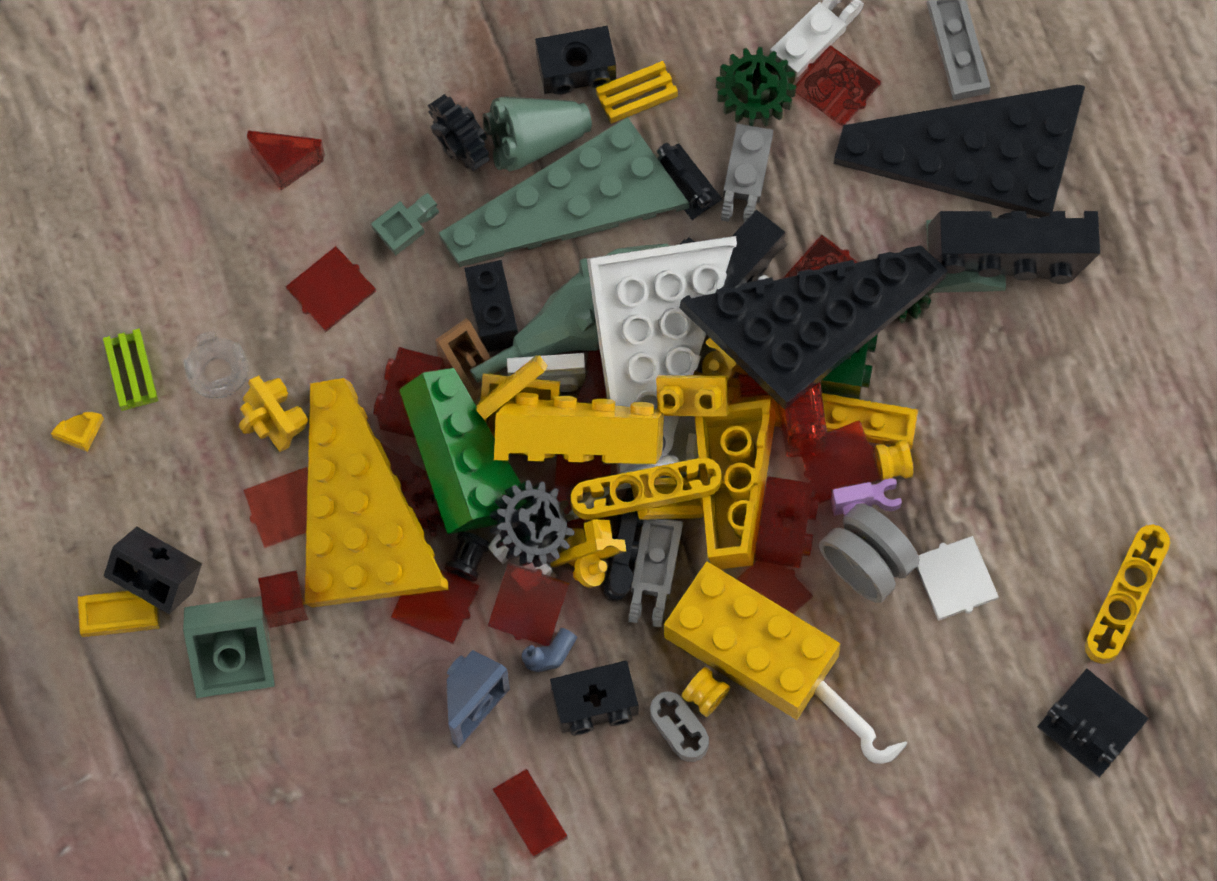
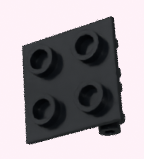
M1086 668L1062 698L1050 708L1045 718L1037 727L1100 778L1149 718Z

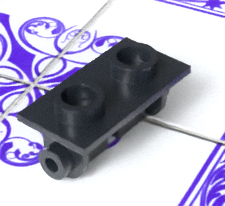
M665 143L658 148L657 153L660 156L657 159L689 202V209L684 211L692 221L722 201V197L679 143L675 146Z

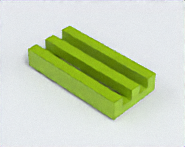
M140 328L132 330L133 333L126 335L123 332L117 334L118 337L111 339L110 336L103 338L121 411L159 401ZM136 343L148 395L141 396L128 344ZM117 347H121L133 399L130 400L126 398L114 350Z

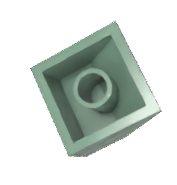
M262 596L184 607L183 632L196 698L275 687L269 629Z

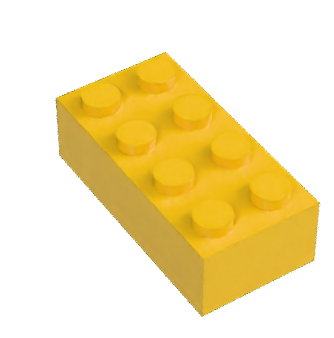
M707 561L664 623L665 639L795 720H798L815 694L819 684L824 680L839 657L841 643Z

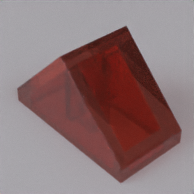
M250 130L247 132L251 153L280 190H283L324 162L325 152L322 139Z

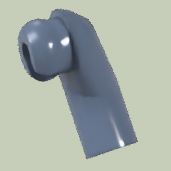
M560 628L550 646L536 648L533 645L527 646L522 652V661L527 669L534 672L559 668L574 645L577 636L565 628Z

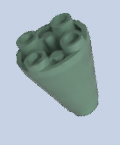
M499 97L493 99L490 112L484 113L482 119L486 134L492 135L494 164L498 170L507 169L508 171L521 169L583 137L584 133L590 132L592 127L591 115L587 105L566 100Z

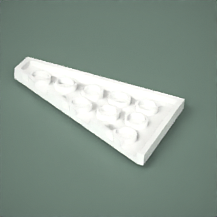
M736 236L587 258L607 399L615 401V406L630 407L631 403L647 402L654 404V409H657L656 378L658 375H693L701 358L699 354L706 333L679 308L680 302L687 295H690L691 298L716 293V289L724 286L733 248L737 245ZM664 416L661 457L667 456L671 451L675 439L673 436L680 416ZM616 463L618 474L643 465Z

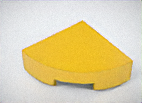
M83 412V414L73 416L66 421H61L53 429L51 435L56 440L88 452L104 417L102 414L95 412Z

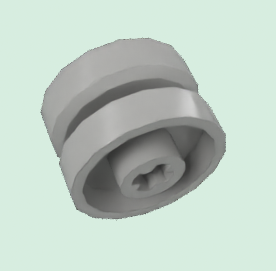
M859 503L844 516V529L833 528L820 541L819 548L831 568L851 588L870 601L882 603L895 589L894 577L906 578L918 566L920 559L911 542L896 525L873 507Z

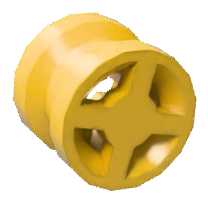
M907 440L897 441L895 446L889 447L884 444L875 445V461L881 481L897 476H902L905 479L913 477V462Z
M704 667L690 681L681 697L687 702H694L699 706V712L708 717L723 701L731 687L725 682L715 680L712 671Z

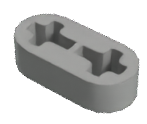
M671 691L658 694L650 705V717L653 724L681 760L696 762L702 759L709 747V736L705 728L678 694ZM665 702L669 707L675 704L677 706L675 717L679 723L675 725L667 715L661 718L659 716L661 713L660 704ZM682 729L691 738L697 735L701 738L698 741V750L694 751L691 747L685 750L682 748L684 744V737L680 732Z

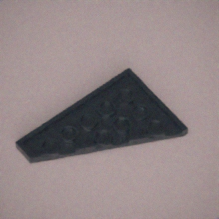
M1077 84L843 125L833 164L1014 211H1026V214L1037 217L1049 216V211L1054 209L1085 86Z
M919 245L905 248L899 253L887 252L878 254L876 259L857 263L850 260L826 265L819 270L808 269L799 271L797 276L773 280V277L743 283L736 288L724 287L716 289V293L695 298L687 295L681 300L679 308L785 410L944 280L948 270L923 246Z

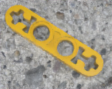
M697 458L587 480L578 483L573 488L571 508L579 518L593 520L708 497L719 489L722 473L719 465L714 460ZM705 469L707 475H714L710 478L709 485H702L701 480L688 481L689 490L683 491L681 472H687L686 480L698 477V470ZM661 476H670L675 480L677 487L670 494H661L654 487L655 480ZM630 483L637 488L638 496L631 502H623L617 498L616 489L621 484ZM610 487L609 496L612 505L606 506V498L594 501V508L587 509L585 503H578V501L583 500V493L590 492L592 498L603 497V488Z
M1154 524L1146 525L1140 528L1134 537L1086 638L1085 652L1092 661L1100 664L1110 663L1120 653L1169 549L1170 538L1162 527ZM1150 536L1157 538L1156 545L1160 548L1155 547L1146 561L1140 558L1146 547V542L1143 540H1148ZM1130 568L1142 570L1146 576V583L1138 587L1131 586L1125 579V571ZM1115 601L1124 602L1130 609L1129 618L1125 620L1113 618L1109 613V605ZM1107 627L1115 629L1109 641V646L1114 648V650L1107 648L1104 653L1097 650L1098 643L1093 641V639L1100 641Z

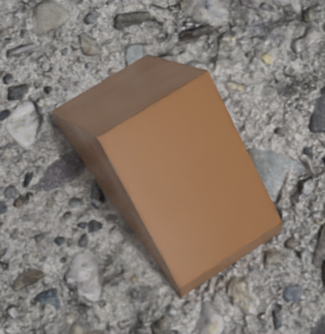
M466 318L437 338L435 342L438 359L446 369L455 368L474 401L481 396L482 381L477 383L470 370L491 357L471 322ZM498 371V372L494 373L493 375H501V374H500L499 371Z

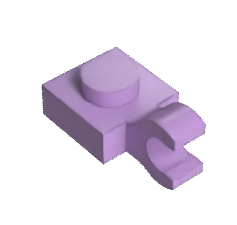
M885 479L874 485H871V482L833 489L830 502L834 516L840 514L845 516L859 503H864L870 507L875 504L885 511L899 509L902 504L901 498L889 500L884 496L885 491L896 489V479Z

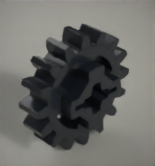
M443 94L428 105L430 109L428 112L434 119L432 121L433 125L430 126L431 131L440 142L443 151L451 159L454 157L456 160H462L467 169L470 168L472 171L477 170L490 161L488 157L489 152L484 147V141L487 140L486 133L467 106L462 108L459 104L455 105L453 99L447 97L446 94Z
M530 480L519 484L518 487L514 485L506 489V495H502L495 500L500 509L491 512L490 517L498 521V525L491 528L490 533L500 534L501 539L495 546L497 548L506 546L509 549L506 555L508 560L519 556L520 566L524 567L532 562L536 568L546 564V561L551 563L560 558L559 553L568 550L570 546L564 539L573 536L575 531L567 527V522L575 518L572 514L564 513L563 509L569 504L568 500L561 502L556 500L558 489L555 488L545 492V482L541 481L532 487ZM520 500H526V503L521 508L514 509ZM547 538L551 539L544 548L538 549V546L543 543V540Z

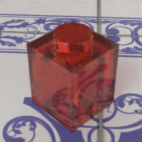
M297 570L258 578L264 614L270 628L308 620L302 584Z

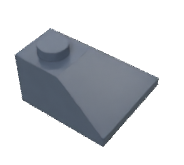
M474 650L466 658L462 655L459 656L447 671L449 675L447 678L448 725L452 742L458 748L510 690L507 669L502 664Z

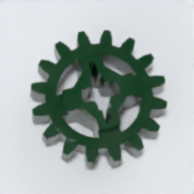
M758 47L756 55H751L750 51L744 48L742 58L739 59L736 55L731 54L729 58L730 66L726 64L720 66L721 76L716 77V88L719 89L717 91V102H725L723 108L725 114L735 112L736 123H739L745 117L748 118L749 126H754L756 119H761L762 123L768 126L770 116L773 115L776 119L780 120L783 115L782 108L791 109V97H795L796 85H793L795 73L791 71L786 72L789 63L787 60L780 61L779 63L776 61V51L771 52L767 57L763 55L762 47ZM758 78L759 89H757V95L754 96V88L752 86L755 85V79Z

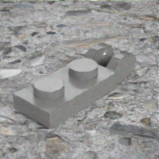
M737 123L723 190L722 221L729 222L730 217H732L734 198L748 201L743 214L744 222L754 213L756 204L760 203L773 138L772 129Z
M649 519L643 521L631 587L633 597L629 622L638 623L642 612V595L644 594L657 597L652 621L653 626L662 627L667 598L670 599L683 521L672 519Z

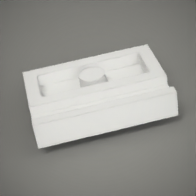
M584 353L541 356L548 366L545 372L536 379L560 381V392H572L577 390L578 387L586 386ZM533 357L507 358L508 376L515 373Z

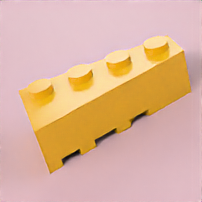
M518 393L496 413L494 460L508 461L509 453H525L528 456V461H544V458L563 454V458L568 460V462L591 461L594 459V455H602L604 463L656 464L662 456L664 413H661L660 409H654V404L634 402L631 403L630 407L615 406V401L610 399H594L592 404L578 403L577 398L572 396H555L553 400L538 399L539 395L535 393Z
M771 399L729 404V414L727 416H695L698 457L714 460L719 465L722 473L719 489L713 495L702 498L708 559L712 565L719 569L751 566L754 562L776 420V411ZM700 469L702 485H709L710 478L714 475H707L705 469Z

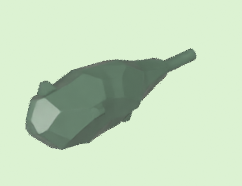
M653 244L618 248L608 253L607 255L665 247L670 245ZM587 258L579 261V273L550 295L541 311L514 337L513 346L470 370L477 383L482 381L483 373L494 374L507 367V358L534 357L536 355L548 356L568 351H597L600 349Z

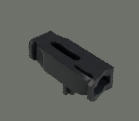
M757 209L733 234V236H736L737 245L733 248L726 270L727 276L722 288H736L743 283L757 281L765 273L775 255L787 246L784 240L786 232ZM688 237L686 240L684 239L680 244L691 243L695 241Z

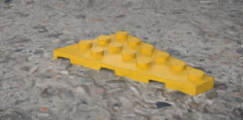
M345 378L310 383L305 604L314 608L448 590V581L442 576L434 559L435 554L431 546L424 539L425 533L413 509L408 506L400 489L401 484L397 476L391 471V463L379 439L374 436L367 421L368 416L364 408L358 403V396L352 383Z

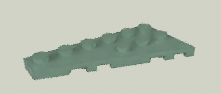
M627 117L439 232V236L459 267L502 257L506 252L526 247L528 250L541 247V243L557 239L564 241L619 227V224L639 218L643 220L654 218L658 213L676 209V212L689 209V202Z

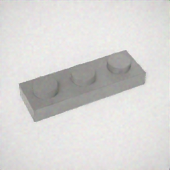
M927 0L926 4L953 101L989 94L991 87L967 1Z

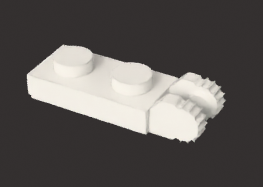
M823 0L822 3L819 2L770 49V53L773 51L777 52L776 61L778 63L787 60L789 62L787 71L794 72L795 77L798 78L846 31V26L862 10L863 2L854 0L842 11L839 17L831 10L842 0Z

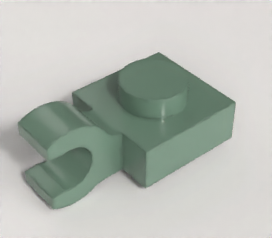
M428 193L420 197L408 209L399 201L371 223L372 229L396 256L425 233L420 223L431 220L439 213V210L436 208L437 203Z

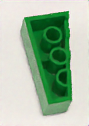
M455 368L424 372L399 391L447 534L498 525V521L490 517L491 512L500 509L495 500L502 495H506V489L514 485L518 487L521 483L508 461L494 460L495 438L485 420L477 412V407ZM520 500L514 509L521 508L526 503V500Z

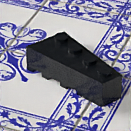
M940 211L928 224V252L948 270V274L969 271L978 272L982 277L1010 275L1021 281L1041 278L1050 279V282L1054 284H1066L1073 281L1100 254L1098 211H1084L1083 218H1066L1065 211H1049V216L1028 218L1026 211H1011L997 218H992L990 211Z

